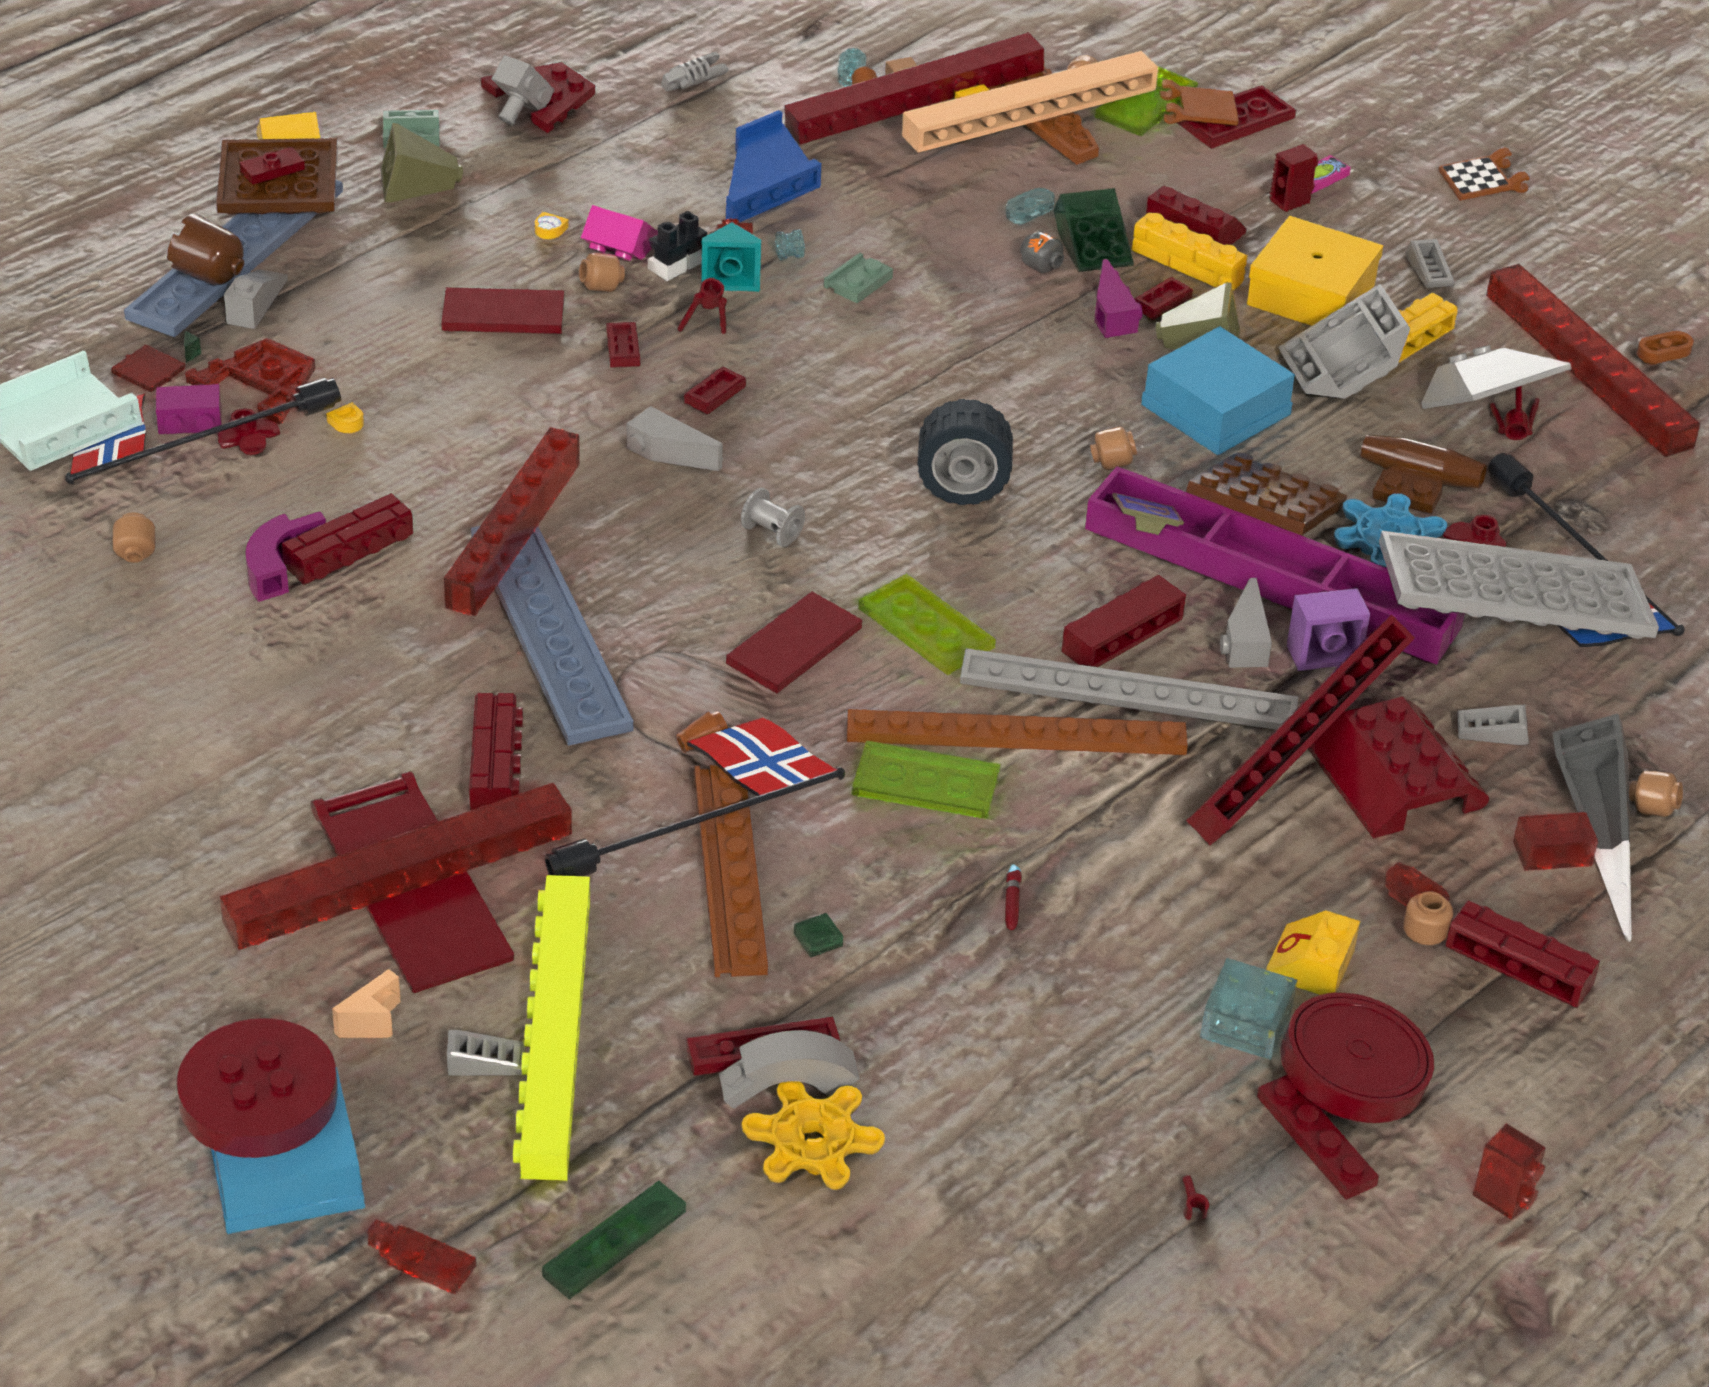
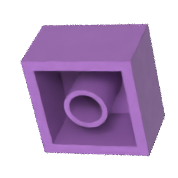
M1358 588L1295 595L1287 647L1298 671L1339 666L1366 638L1370 612Z

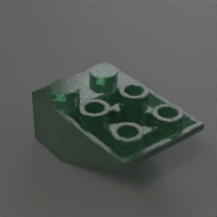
M1115 188L1060 194L1053 212L1059 236L1078 272L1102 270L1104 259H1108L1113 268L1134 265Z

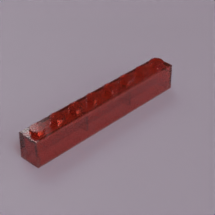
M552 427L548 429L445 575L444 594L446 609L476 617L580 465L579 434Z

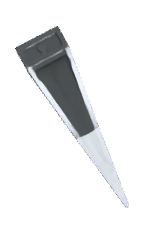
M1614 714L1554 731L1552 734L1556 757L1625 939L1630 943L1632 935L1628 749L1622 721L1619 714Z

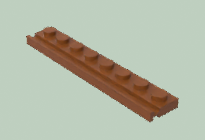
M710 765V769H700V766H694L698 816L749 799L748 790L734 782L717 765ZM746 807L699 823L715 977H720V973H731V977L768 975V960L750 807Z

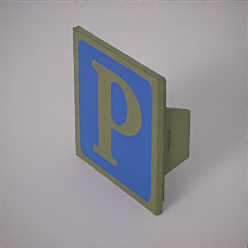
M1114 492L1112 494L1123 514L1135 516L1136 530L1158 535L1166 524L1179 527V524H1184L1173 506Z

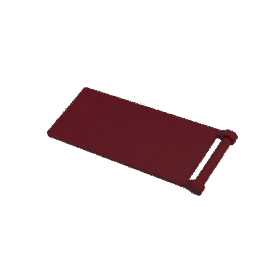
M412 771L401 773L400 778L328 800L319 798L311 801V809L316 821L321 824L412 993H418L514 961L512 948L420 791ZM405 791L406 793L332 817L329 815L330 813Z

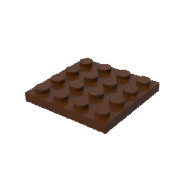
M337 138L222 140L216 202L217 213L235 215L239 213L267 214L285 212L294 214L297 212H335ZM293 147L305 162V169L254 185L243 175L239 165L241 161L262 156L267 152H276Z
M1240 452L1232 454L1190 479L1186 489L1187 493L1301 536L1343 508V503L1347 499V495L1338 492L1339 489L1329 484L1318 485L1310 482V478L1303 474L1294 473L1291 475L1281 471L1282 468L1276 464H1262L1254 461L1251 455Z

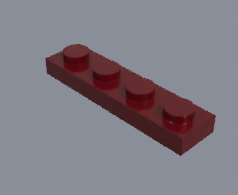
M832 1016L686 1038V1049L693 1075L722 1072L742 1059L741 1046L773 1033L812 1031L841 1041L834 1018Z
M1287 1075L1258 1087L1257 1098L1345 1200L1377 1186L1379 1175L1323 1111L1299 1092Z

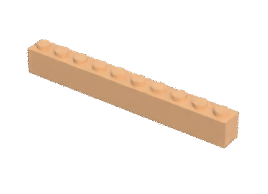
M1142 51L906 111L903 112L902 136L919 153L1156 90L1158 66Z

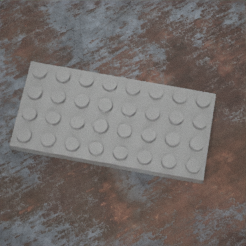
M1381 531L1379 539L1381 551L1397 602L1404 607L1410 609H1418L1419 607L1431 608L1441 613L1461 612L1477 618L1483 616L1498 617L1508 622L1516 620L1529 621L1538 626L1552 624L1563 626L1569 630H1579L1582 628L1595 630L1601 634L1620 633L1636 639L1643 637L1656 638L1659 626L1632 564Z

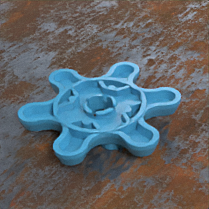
M1403 494L1390 495L1387 498V504L1379 508L1369 507L1357 499H1349L1343 503V512L1347 519L1356 524L1352 527H1341L1335 530L1334 539L1338 547L1343 549L1358 547L1364 554L1371 555L1370 561L1372 563L1386 567L1379 544L1381 531L1438 538L1446 531L1447 522L1437 516L1426 518L1414 516L1408 510L1411 500Z

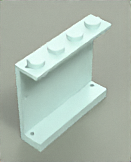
M85 351L0 384V443L30 471L143 424L138 398L132 393L120 398L113 394L90 373L87 353Z

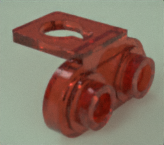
M1398 862L1389 868L1386 873L1385 885L1389 889L1388 895L1406 907L1413 896L1428 891L1436 892L1448 901L1450 900L1449 893L1443 887L1411 866Z

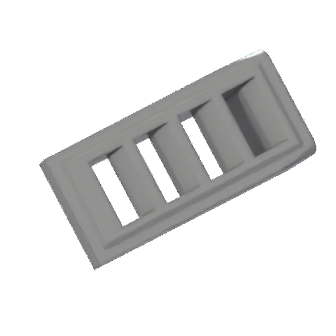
M1438 240L1410 241L1406 256L1425 287L1453 286L1455 282Z
M1525 704L1457 711L1459 739L1514 745L1529 744ZM1469 722H1474L1475 727H1469Z
M449 1030L447 1046L448 1076L522 1075V1053L525 1052L524 1042L468 1031ZM491 1054H498V1059L491 1058ZM506 1054H513V1061L506 1060Z

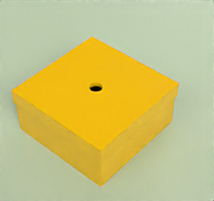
M1289 215L1250 265L1247 305L1313 326L1374 287L1384 245Z

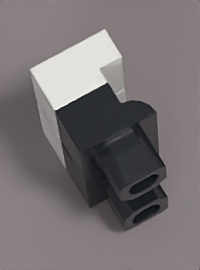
M686 211L679 215V224L674 225L671 222H664L658 225V235L649 239L650 246L654 249V256L648 258L649 270L669 281L686 272L687 269L690 270L702 263V238L707 236V231L699 227L698 216L690 211Z

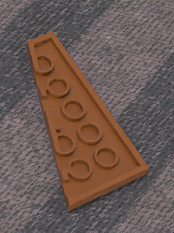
M1044 66L1043 72H1039L1000 85H996L988 89L992 90L999 87L1023 82L1026 80L1050 75L1053 73L1050 69H1046ZM1071 112L1025 124L1076 165L1098 157L1099 146L1089 130L1084 129L1081 125L1082 119L1079 114Z

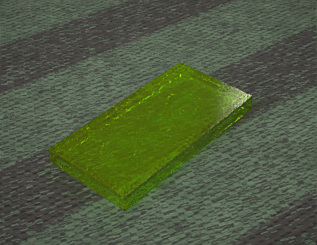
M1158 66L1156 90L1102 104L1096 109L1095 118L1142 136L1164 118V114L1168 115L1171 113L1166 111L1168 103L1181 105L1180 96L1171 100H1163L1160 97V91L1170 90V88L1162 87L1163 80L1170 79L1179 86L1198 88L1199 83Z
M907 573L858 600L859 610L947 676L962 667L966 648L988 652L995 648L996 639Z
M866 741L852 785V795L988 819L1000 775L1001 764Z

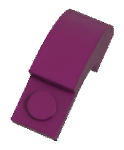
M321 511L294 520H290L284 513L265 522L252 534L246 546L245 556L248 584L258 602L289 593L287 567L283 563L282 544L325 524L326 518Z

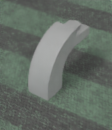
M784 1031L750 1041L740 1047L742 1059L719 1073L724 1101L732 1108H736L764 1089L782 1082H805L813 1085L826 1096L831 1097L838 1088L850 1086L860 1079L853 1050L831 1036L812 1031Z

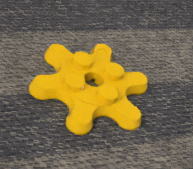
M782 1082L777 1087V1095L783 1104L779 1112L772 1115L751 1113L742 1120V1130L748 1139L768 1142L774 1146L775 1151L765 1159L763 1170L767 1178L776 1183L785 1181L794 1171L806 1169L810 1174L821 1175L828 1188L834 1190L841 1189L850 1178V1169L845 1164L844 1157L853 1153L875 1154L880 1151L885 1142V1135L879 1128L860 1126L851 1119L850 1115L857 1110L862 1102L861 1092L853 1086H842L829 1098L815 1099L808 1095L805 1086L801 1082ZM818 1132L823 1136V1138L819 1137L817 1139L808 1138L806 1141L804 1134Z

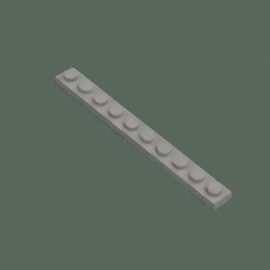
M967 648L965 649L960 676V684L1269 729H1277L1297 708L1298 696Z

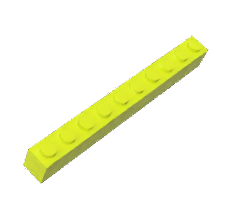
M546 875L545 890H538V912H543V916H536L535 938H540V942H533L532 963L538 964V969H531L530 991H535V996H528L527 1019H533L532 1024H525L524 1046L530 1047V1052L522 1053V1075H527V1081H520L519 1104H524V1110H517L516 1133H522L521 1140L514 1139L513 1163H520L521 1179L568 1180L590 912V877Z

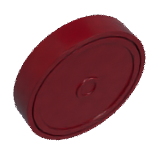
M1327 993L1315 996L1302 1003L1293 1013L1281 1043L1282 1065L1288 1078L1301 1094L1331 1114L1362 1123L1391 1122L1410 1114L1420 1104L1434 1072V1056L1429 1042L1409 1018L1379 1000L1353 993Z
M257 1018L237 1021L222 1026L200 1039L188 1051L181 1062L177 1075V1092L182 1120L188 1131L200 1143L226 1155L259 1158L293 1150L314 1138L327 1125L335 1111L338 1099V1085L334 1057L326 1043L319 1036L293 1022L280 1019Z

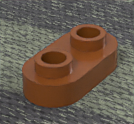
M1670 331L1644 337L1639 341L1637 356L1649 365L1681 359L1691 354L1694 340L1689 334L1681 331Z

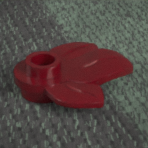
M248 408L237 409L231 414L229 422L255 414V412ZM257 419L219 432L218 443L223 449L238 446L240 451L245 454L258 455L266 448V438L280 435V429L272 420Z
M1478 515L1470 523L1456 522L1447 527L1443 533V537L1449 540L1506 547V541L1499 535L1500 528L1497 520L1489 515Z

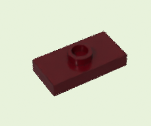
M293 147L276 152H267L262 156L239 162L240 171L252 185L305 169L304 160Z
M1170 277L1134 299L1141 305L1142 314L1155 320L1162 316V314L1191 299L1193 289Z
M636 322L606 323L610 368L640 366Z
M722 366L684 394V403L708 415L745 388L746 378Z

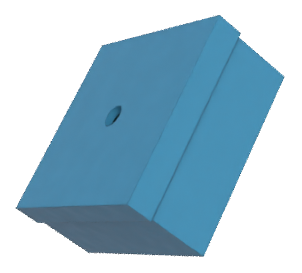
M1219 326L1148 364L1146 387L1142 394L1141 405L1218 456L1291 415L1293 403L1291 402L1295 374Z
M337 1066L338 1099L335 1111L327 1125L305 1144L285 1153L259 1158L235 1157L211 1149L227 1234L365 1208L359 1162Z

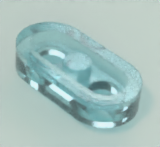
M849 48L840 54L837 81L844 87L852 85V74L855 70L866 66V55L859 49Z
M1045 188L1031 189L1008 200L1005 215L1007 219L1015 224H1025L1053 210L1055 194Z

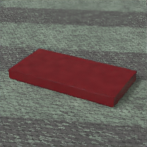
M1263 85L1234 95L1238 125L1182 120L1177 122V124L1213 149L1292 120L1296 116V109Z
M446 287L442 314V331L562 334L564 290Z
M811 591L727 654L726 664L777 694L862 629V619Z

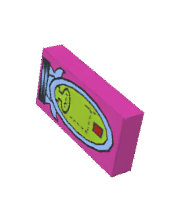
M1332 155L1319 160L1318 166L1315 169V188L1312 194L1349 176L1351 167Z

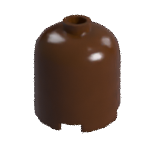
M196 213L190 214L182 220L181 223L185 225L179 236L176 234L172 235L168 246L167 260L173 262L172 268L211 285L226 284L235 275L240 274L244 267V249L241 240L235 234Z

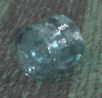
M794 229L791 233L776 232L775 247L780 261L786 260L790 256H795L796 258L804 257L805 245L800 229Z

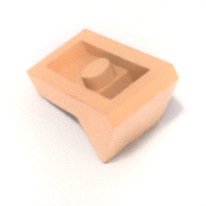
M388 969L332 1008L334 1034L339 1038L392 1037L390 1011L401 1002L399 976Z

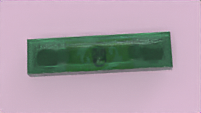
M660 1180L543 1265L542 1277L570 1300L686 1213V1202Z

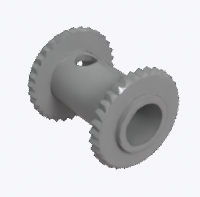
M758 488L753 491L747 498L741 512V524L744 528L751 530L759 524L775 532L777 535L776 541L782 547L790 545L797 539L805 522V511L802 506L793 505V507L786 510L770 502L769 491L765 488Z

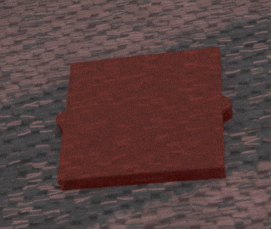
M145 344L131 355L127 354L125 359L111 368V373L152 393L156 390V387H160L166 382H171L173 377L186 369V365Z

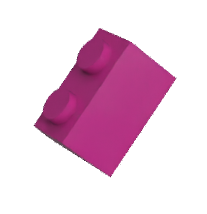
M592 205L581 238L589 243L588 248L605 254L607 249L615 252L614 255L617 258L630 262L632 257L642 260L651 251L652 247L650 246L649 239L658 235V231L643 220Z

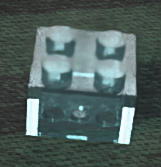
M1226 958L1205 1006L1200 1038L1271 1060L1292 1011L1297 979Z

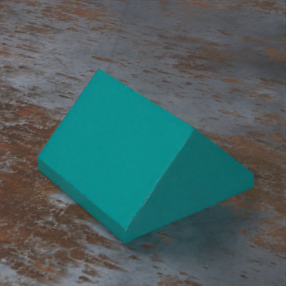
M733 222L702 238V282L708 278H715L722 282L724 291L760 292L761 239Z

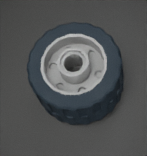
M974 399L949 401L932 410V413L925 418L919 433L917 466L919 477L922 478L926 489H929L937 498L958 505L980 504V502L988 501L996 494H999L1010 479L1013 459V434L1010 431V424L1005 420L1004 415L988 403L985 404Z

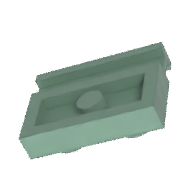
M858 253L824 278V288H834V293L858 304L893 278V268L872 258L865 259L862 253Z

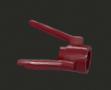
M708 278L702 282L699 293L694 295L693 302L677 328L679 332L683 331L697 306L701 304L704 309L719 308L721 333L726 334L727 299L723 297L724 285L722 282L715 278Z
M1522 385L1515 387V409L1510 410L1504 417V420L1496 405L1490 403L1489 407L1498 424L1499 433H1505L1506 437L1511 440H1522L1527 435H1532V425L1540 399H1534L1529 415H1527L1522 410Z

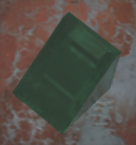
M187 331L184 332L186 363L201 354L200 338Z

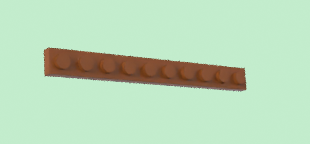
M848 709L847 742L1186 755L1188 747L1186 722Z

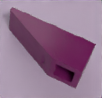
M1104 259L1097 292L1094 322L1105 338L1138 333L1139 320L1142 319L1141 305L1135 301L1129 287L1124 285L1118 271L1114 270L1108 259Z

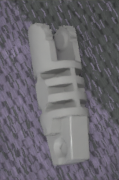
M717 51L671 68L670 72L663 75L661 85L666 92L679 88L686 89L703 81L724 75L729 70L725 63L712 67L709 66L720 58Z

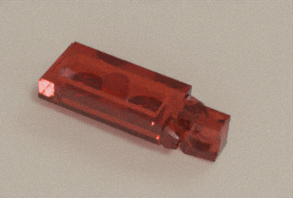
M375 1219L367 1229L368 1245L379 1250V1254L387 1259L388 1266L451 1294L457 1293L476 1267L475 1256L409 1227L406 1228L405 1226L398 1225L395 1229L392 1224Z

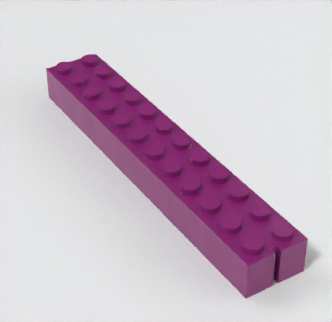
M1116 466L1088 499L1086 530L1242 590L1245 589L1250 578H1257L1262 598L1293 609L1295 595L1358 588L1370 612L1366 637L1392 614L1415 637L1402 652L1437 665L1447 651L1449 644L1451 645L1462 629L1465 613L1453 611L1451 613H1441L1435 609L1423 607L1410 609L1398 604L1386 567ZM1114 492L1173 506L1184 524H1179V527L1166 524L1158 535L1136 530L1135 516L1123 514L1112 494Z

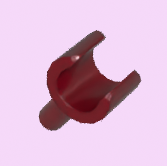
M1186 1175L1182 1179L1187 1194L1183 1215L1185 1219L1191 1220L1192 1208H1197L1202 1212L1203 1219H1206L1209 1201L1204 1195L1196 1193L1192 1177Z

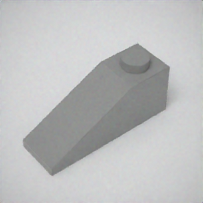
M259 269L236 277L224 294L227 324L255 329L288 280L287 274Z
M651 406L627 423V449L650 461L714 471L722 469L723 443Z
M1257 578L1249 579L1227 621L1226 634L1220 636L1221 654H1226L1229 668L1268 667L1272 641Z

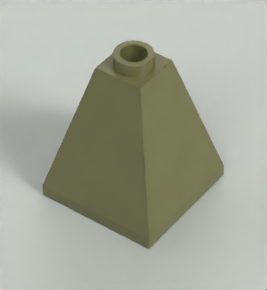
M392 123L380 169L384 200L391 203L454 189L455 183L461 182L463 166L458 165L457 157L405 127Z
M1224 283L1162 314L1161 322H1156L1157 339L1163 340L1164 347L1176 350L1219 326L1240 338V326L1232 283Z

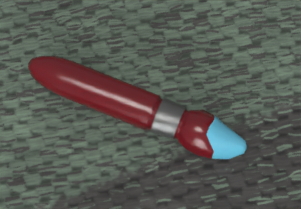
M1014 864L1011 865L1005 878L1007 883L1005 924L1010 931L1017 927L1019 921L1020 883L1022 880L1021 871Z

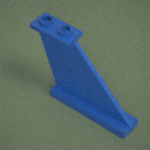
M780 110L736 128L735 152L737 153L729 194L726 196V221L729 223L738 224L821 187L822 163L816 159L810 161L807 159L782 122L783 112Z

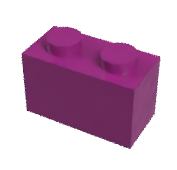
M219 384L156 387L158 434L198 433L222 425Z

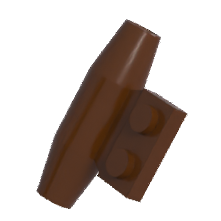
M1367 434L1361 447L1360 456L1362 459L1387 469L1382 471L1373 488V499L1387 502V498L1390 495L1403 494L1411 500L1409 508L1430 514L1433 513L1442 496L1443 486L1480 489L1487 472L1486 464L1457 451L1405 437Z

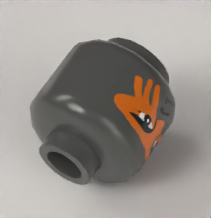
M1038 231L1030 234L1021 244L1022 261L1025 265L1040 273L1057 269L1063 263V244L1060 240L1045 232Z

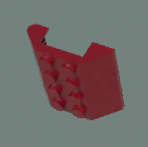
M1403 696L1344 711L1308 748L1311 755L1373 839L1403 831L1408 810L1460 796L1464 800L1462 812L1465 814L1480 810L1489 802L1487 793L1476 779L1468 774L1469 770L1462 764V761L1441 734L1435 731L1434 725L1424 712Z

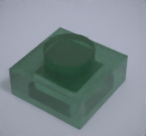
M827 913L794 924V935L811 958L843 946V935Z

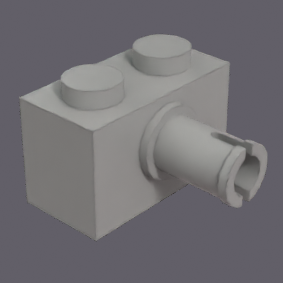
M506 55L503 56L492 77V80L509 96L498 118L512 126L515 124L523 107L534 111L546 107L555 90L530 64Z

